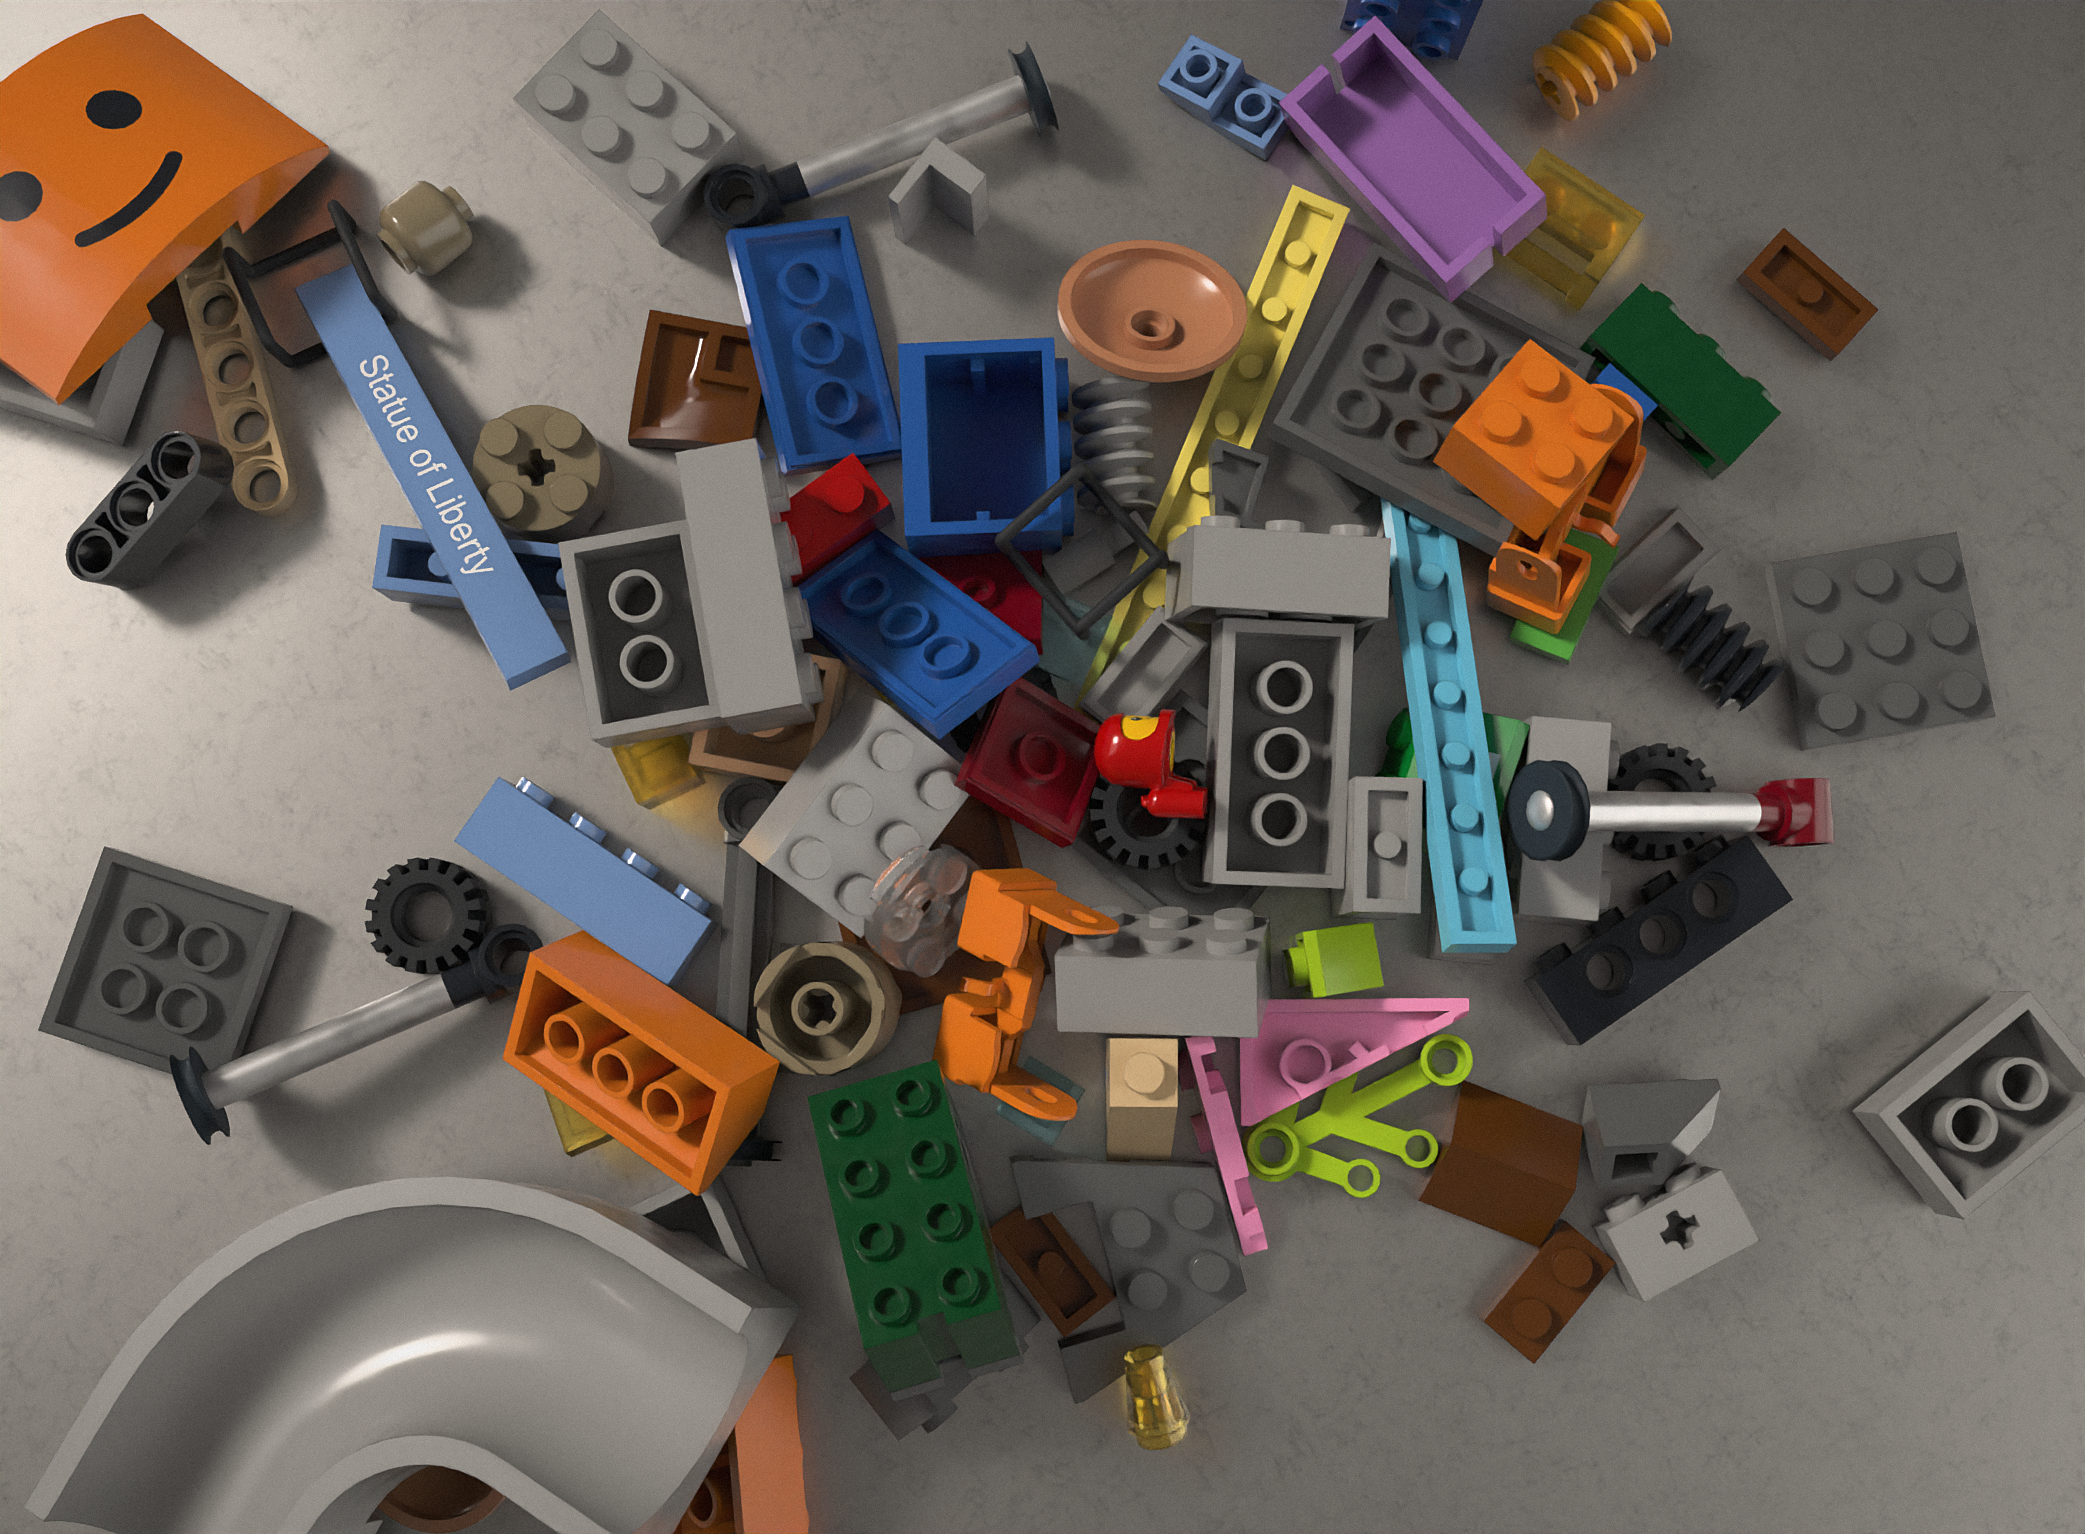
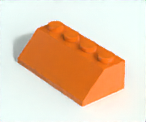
M584 930L530 952L502 1058L696 1196L704 1193L763 1116L780 1064L779 1060Z
M776 1354L673 1534H808L809 1515L805 1502L802 1468L803 1448L799 1434L796 1400L797 1380L794 1375L792 1354Z

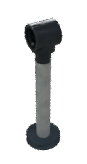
M1027 42L1025 50L1020 54L1012 53L1008 48L1015 77L771 172L767 171L765 164L754 168L737 163L724 165L714 171L706 181L703 193L705 206L722 235L726 237L730 229L773 225L775 221L785 218L782 209L784 207L921 155L935 137L944 144H949L1029 113L1032 123L1041 138V131L1046 126H1054L1059 131L1048 82L1041 72ZM743 194L754 197L753 204L745 212L740 214L726 212L728 203L734 197Z
M511 923L498 926L487 934L480 947L468 951L469 962L212 1070H208L194 1047H189V1056L184 1060H178L174 1055H170L169 1062L172 1076L192 1125L200 1138L207 1145H211V1136L217 1131H221L226 1137H230V1126L225 1106L485 996L490 1005L503 999L517 1001L525 970L520 974L505 975L500 972L501 962L511 952L521 950L530 953L544 947L542 941L533 930L525 925Z

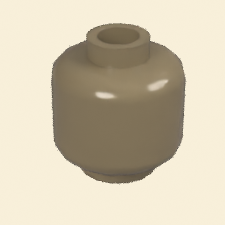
M417 181L380 211L379 222L382 230L376 236L391 258L407 274L410 275L417 270L426 276H434L471 246L473 236L466 221L473 217L474 214L466 201L450 185L440 191L429 182Z

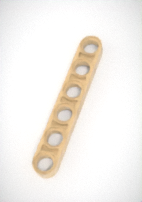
M228 228L216 239L218 254L211 264L199 268L188 265L176 279L219 441L222 446L227 448L233 458L232 490L237 500L250 511L264 517H274L287 512L294 504L298 494L297 479L258 334L222 256V251L225 247L235 249L230 229ZM225 295L231 297L234 305L231 318L219 326L206 324L203 318L205 304L216 296ZM237 353L246 355L249 360L247 376L237 384L228 385L222 383L219 378V367L225 357ZM247 412L261 413L265 420V429L261 437L252 443L243 444L238 442L234 435L236 421ZM272 470L277 472L281 479V488L277 496L268 502H255L250 495L252 479L262 471Z

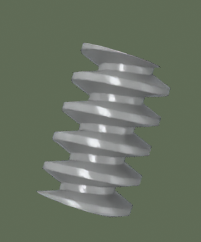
M1117 376L1086 383L1076 388L1072 393L1073 406L1081 410L1073 418V427L1076 432L1084 435L1074 443L1075 455L1086 460L1084 462L1088 464L1093 476L1128 515L1137 510L1138 514H1145L1156 511L1157 504L1153 501L1138 498V492L1155 486V477L1137 473V467L1154 461V452L1136 448L1135 442L1153 436L1152 427L1135 424L1134 417L1151 412V403L1133 399V393L1150 387V383ZM1086 486L1077 492V503L1080 506L1093 510L1099 515H1111Z

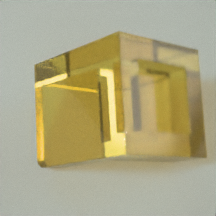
M684 734L637 742L631 746L626 744L611 747L636 803L648 810H652L706 783L701 770L688 763L691 749Z

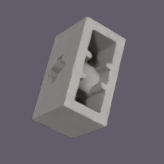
M1696 1162L1688 1163L1678 1167L1663 1183L1664 1187L1643 1199L1639 1192H1635L1612 1202L1604 1208L1607 1218L1597 1222L1592 1227L1608 1257L1615 1262L1614 1268L1630 1296L1646 1302L1760 1241L1721 1169L1707 1166L1699 1168ZM1668 1214L1683 1219V1222L1675 1227V1233L1678 1237L1676 1240L1660 1235L1661 1232L1669 1227L1666 1218Z

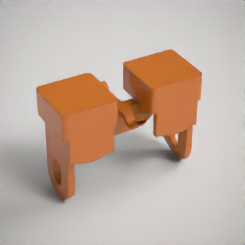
M1604 384L1590 385L1631 415L1634 421L1608 457L1550 524L1547 533H1543L1535 541L1514 525L1507 541H1503L1497 552V557H1494L1489 567L1487 605L1551 634L1560 632L1590 574L1591 554L1564 542L1571 528L1582 532L1594 533L1607 545L1615 549L1620 535L1612 527L1617 523L1645 467L1647 449L1639 445L1644 418L1643 409L1627 393Z
M1029 868L976 870L971 876L957 945L959 948L986 962L998 961L1005 965L1003 976L993 978L990 982L962 977L959 990L968 993L949 994L945 998L932 1060L937 1059L943 1076L957 1085L968 1084L981 1093H990L1030 1116L1053 1121L1073 1119L1078 1109L1074 1098L1017 1066L1024 1032L1031 1028L1039 995L1043 990L1046 972H1044L1045 964L1041 954L1048 924L1069 934L1102 935L1118 933L1120 925L1112 918L1057 892L1056 881Z

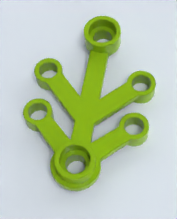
M1436 1035L1424 1044L1419 1053V1060L1353 1094L1358 1072L1326 1087L1320 1110L1296 1123L1295 1119L1300 1101L1249 1126L1241 1140L1248 1171L1256 1178L1267 1182L1286 1180L1298 1171L1341 1185L1344 1191L1354 1198H1366L1373 1195L1379 1188L1381 1181L1380 1172L1374 1163L1367 1159H1354L1350 1162H1345L1307 1147L1331 1134L1397 1155L1406 1166L1413 1169H1421L1431 1165L1438 1155V1143L1430 1132L1423 1129L1405 1131L1365 1117L1430 1083L1438 1087H1452L1459 1084L1469 1075L1473 1066V1055L1470 1047L1463 1039L1456 1035ZM1448 1050L1454 1055L1456 1066L1451 1073L1443 1074L1434 1068L1432 1058L1436 1051ZM1268 1137L1280 1139L1285 1146V1154L1277 1162L1265 1160L1260 1153V1145ZM1411 1137H1422L1428 1142L1430 1152L1424 1161H1414L1407 1155L1406 1144ZM1355 1166H1364L1372 1174V1184L1365 1191L1353 1189L1348 1182V1174Z

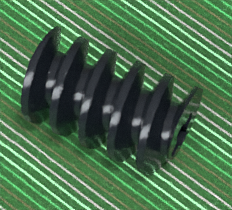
M1693 575L1648 618L1640 634L1646 638L1663 630L1667 635L1658 652L1664 656L1682 648L1685 654L1677 670L1682 674L1700 666L1703 672L1695 688L1701 692L1718 684L1722 689L1713 706L1719 710L1737 702L1740 705L1738 710L1740 712L1754 702L1781 675L1788 666V663L1783 657L1762 664L1769 649V644L1764 639L1744 646L1743 644L1751 629L1750 625L1743 621L1725 628L1732 608L1725 603L1707 610V605L1714 593L1713 589L1707 585L1689 593L1688 588L1695 576Z

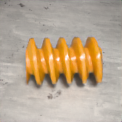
M1600 0L1592 6L1589 14L1580 15L1574 19L1570 29H1564L1556 33L1551 40V44L1541 45L1535 50L1531 61L1535 82L1544 99L1558 116L1566 121H1573L1579 115L1576 100L1585 106H1593L1598 100L1596 86L1605 92H1611L1618 84L1615 72L1623 77L1633 75L1637 69L1635 58L1642 62L1651 61L1656 54L1654 41L1659 45L1668 47L1672 41V30L1664 11L1655 0Z

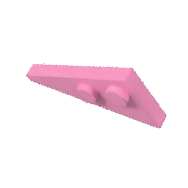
M1469 998L1269 999L1258 1038L1239 1037L1241 1126H1252L1467 1016Z
M1210 1036L1178 1037L1182 1051L1178 1052V1081L1182 1091L1194 1089L1200 1109L1199 1114L1190 1116L1195 1139L1201 1154L1209 1151L1213 1153L1242 1254L1246 1256L1268 1249L1259 1210L1255 1205L1247 1176H1249L1228 1092L1219 1069L1214 1068L1210 1053L1217 1051L1214 1039Z

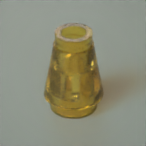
M1145 1344L1132 1348L1124 1356L1126 1363L1127 1430L1132 1436L1136 1437L1137 1444L1143 1449L1162 1450L1173 1447L1187 1437V1424L1190 1422L1191 1413L1167 1359L1164 1357L1163 1348L1156 1344Z

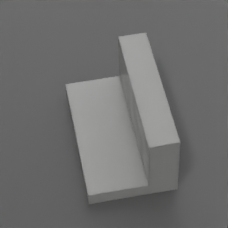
M936 137L888 196L895 238L905 245L935 207L974 236L989 218L986 174Z

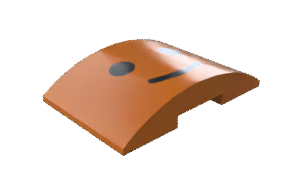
M143 13L116 18L92 26L41 52L0 82V362L57 405H61L153 319L146 304L230 226L244 234L330 154L328 145Z

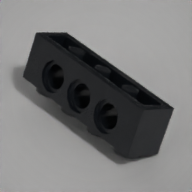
M1722 834L1713 837L1689 854L1695 863L1676 877H1674L1670 870L1662 872L1637 890L1642 898L1637 904L1623 913L1617 905L1611 907L1599 915L1598 921L1587 923L1584 926L1590 936L1569 949L1565 941L1541 954L1532 962L1537 972L1523 982L1567 1045L1581 1046L1793 900L1748 835L1730 839L1729 841H1726ZM1701 882L1711 886L1717 895V907L1710 917L1699 913L1693 903L1694 890ZM1648 918L1657 920L1665 930L1666 940L1664 946L1657 953L1647 950L1640 939L1641 926ZM1597 953L1606 956L1614 969L1611 983L1603 990L1596 988L1587 976V965L1590 959Z

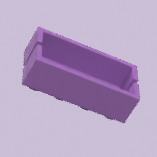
M1374 16L1332 54L1338 80L1344 87L1338 94H1336L1330 72L1321 64L1279 102V106L1287 128L1451 304L1494 266L1492 256L1494 248L1504 257L1547 219L1546 194L1390 30Z

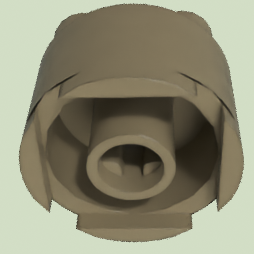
M528 405L513 409L499 418L490 420L483 426L480 432L479 442L476 446L472 463L473 482L491 514L516 535L528 541L550 544L579 539L591 530L590 527L598 520L601 514L606 512L612 500L614 489L612 467L600 444L575 415L548 405ZM550 466L555 472L545 474L544 485L538 486L534 482V477L541 475L542 469Z
M845 941L810 942L782 952L765 968L754 992V1007H756L759 1027L757 1032L766 1051L779 1060L780 1064L800 1074L830 1075L855 1069L876 1058L885 1049L894 1035L902 1005L900 988L896 985L894 977L885 963L870 950ZM832 995L835 999L832 1008L836 1011L835 1018L823 1020L821 1016L825 1011V1006L819 1001L820 996Z

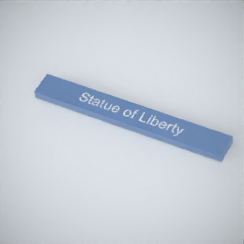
M353 264L295 287L299 302L509 690L518 688L570 663L567 649L381 314L369 300Z

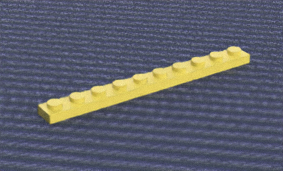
M1292 185L1245 297L1247 322L1241 344L1230 359L1215 369L1149 526L1150 532L1146 534L1160 550L1167 552V544L1187 531V527L1200 525L1201 517L1210 516L1208 451L1211 442L1218 438L1246 449H1251L1350 208ZM1141 548L1130 574L1149 558ZM1158 567L1116 605L1073 708L1097 724L1099 723L1079 708L1078 705L1156 608L1160 605L1165 609L1166 569Z

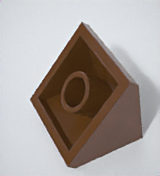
M1463 1080L1458 1084L1438 1139L1437 1158L1427 1169L1417 1200L1540 1248L1576 1191L1583 1126Z

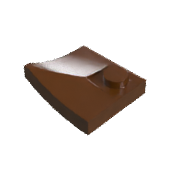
M650 309L633 397L628 433L629 446L698 449L755 438L763 394L747 327Z

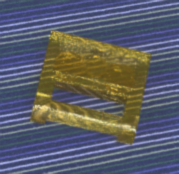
M1541 146L1524 171L1546 194L1547 219L1537 228L1590 263L1581 275L1527 238H1524L1506 256L1566 295L1563 302L1579 312L1646 215Z

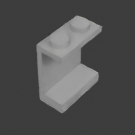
M1355 776L1348 781L1344 889L1332 888L1331 918L1396 920L1397 914L1421 913L1423 778Z

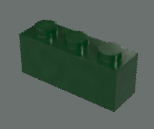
M1641 283L1587 338L1579 350L1595 357L1591 367L1599 375L1611 363L1651 398L1658 406L1646 419L1711 480H1714L1736 461L1781 412L1772 404L1771 394L1760 382L1748 376L1743 377L1725 361L1726 354L1714 339L1702 333L1696 334L1679 318L1680 311L1669 297L1659 291L1651 292Z

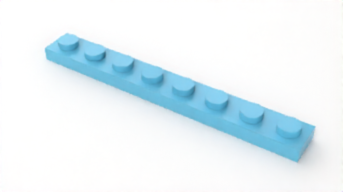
M1380 497L1385 537L1391 538L1390 574L1418 778H1423L1422 808L1442 953H1507L1517 944L1457 538Z

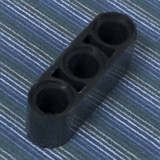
M173 430L159 436L73 533L67 543L65 554L67 566L72 574L82 581L122 589H131L142 584L228 487L233 478L234 464L227 448L217 442L183 431ZM195 455L194 467L188 473L189 461ZM153 502V514L148 520V508ZM112 548V559L110 564L107 565L108 554Z

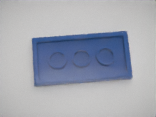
M849 216L730 229L725 240L781 472H784L786 477L829 470L851 453L856 455L862 465L901 459V426Z
M875 529L798 586L802 599L807 601L813 638L939 740L1040 662L1034 644L879 529Z

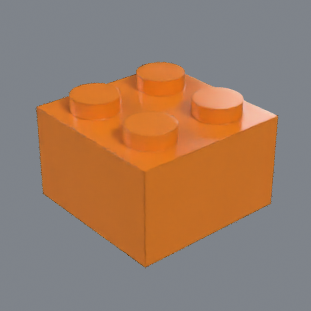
M1529 339L1453 425L1433 462L1537 541L1612 452L1634 421V418Z

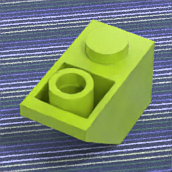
M1373 922L1301 932L1289 936L1291 948L1281 952L1287 987H1298L1300 999L1318 998L1384 986Z

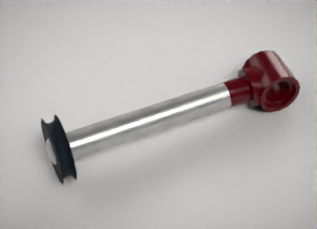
M1535 760L1525 765L1515 777L1508 797V822L1511 835L1518 849L1529 859L1542 862L1546 860L1560 862L1572 857L1583 844L1587 831L1756 832L1758 836L1768 841V847H1802L1835 843L1831 783L1829 778H1797L1765 782L1764 786L1756 793L1588 791L1579 771L1568 762Z

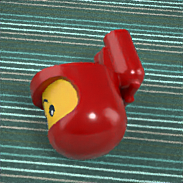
M1162 709L1159 717L1125 715V713H1116L1108 717L1100 726L1094 745L1095 764L1101 775L1114 785L1150 789L1151 791L1148 795H1142L1141 804L1155 817L1204 819V814L1208 812L1209 787L1197 786L1195 780L1174 773L1175 710Z

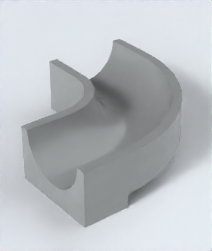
M447 1176L393 1179L340 1190L293 1207L245 1232L202 1262L158 1303L126 1340L95 1386L25 1503L24 1508L43 1522H74L101 1528L116 1534H376L384 1520L373 1512L379 1503L409 1476L429 1465L459 1470L476 1477L559 1534H673L803 1306L695 1237L679 1236L637 1212L591 1195L541 1184Z

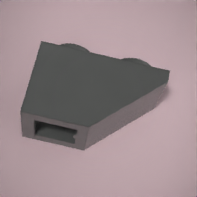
M1676 1079L1663 1082H1614L1606 1085H1588L1581 1125L1583 1126L1582 1134L1596 1188L1662 1185L1712 1130L1721 1091L1718 1079Z

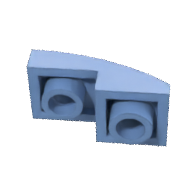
M1192 34L1158 82L1159 90L1180 107L1219 134L1266 161L1288 130L1279 106V102L1288 94L1247 74L1243 60Z

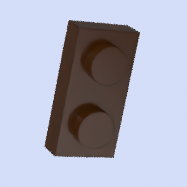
M1785 228L1772 239L1736 279L1829 361H1832L1840 354L1879 310Z
M1020 1203L989 1227L994 1245L1064 1338L1116 1298L1114 1292L1054 1212L1026 1219Z
M1559 1219L1540 1248L1536 1247L1479 1319L1525 1358L1535 1364L1615 1265V1262L1567 1221Z

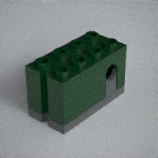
M932 1060L807 1097L863 1349L893 1401L946 1387L943 1374L967 1367L973 1379L1024 1364L963 1126L938 1060Z

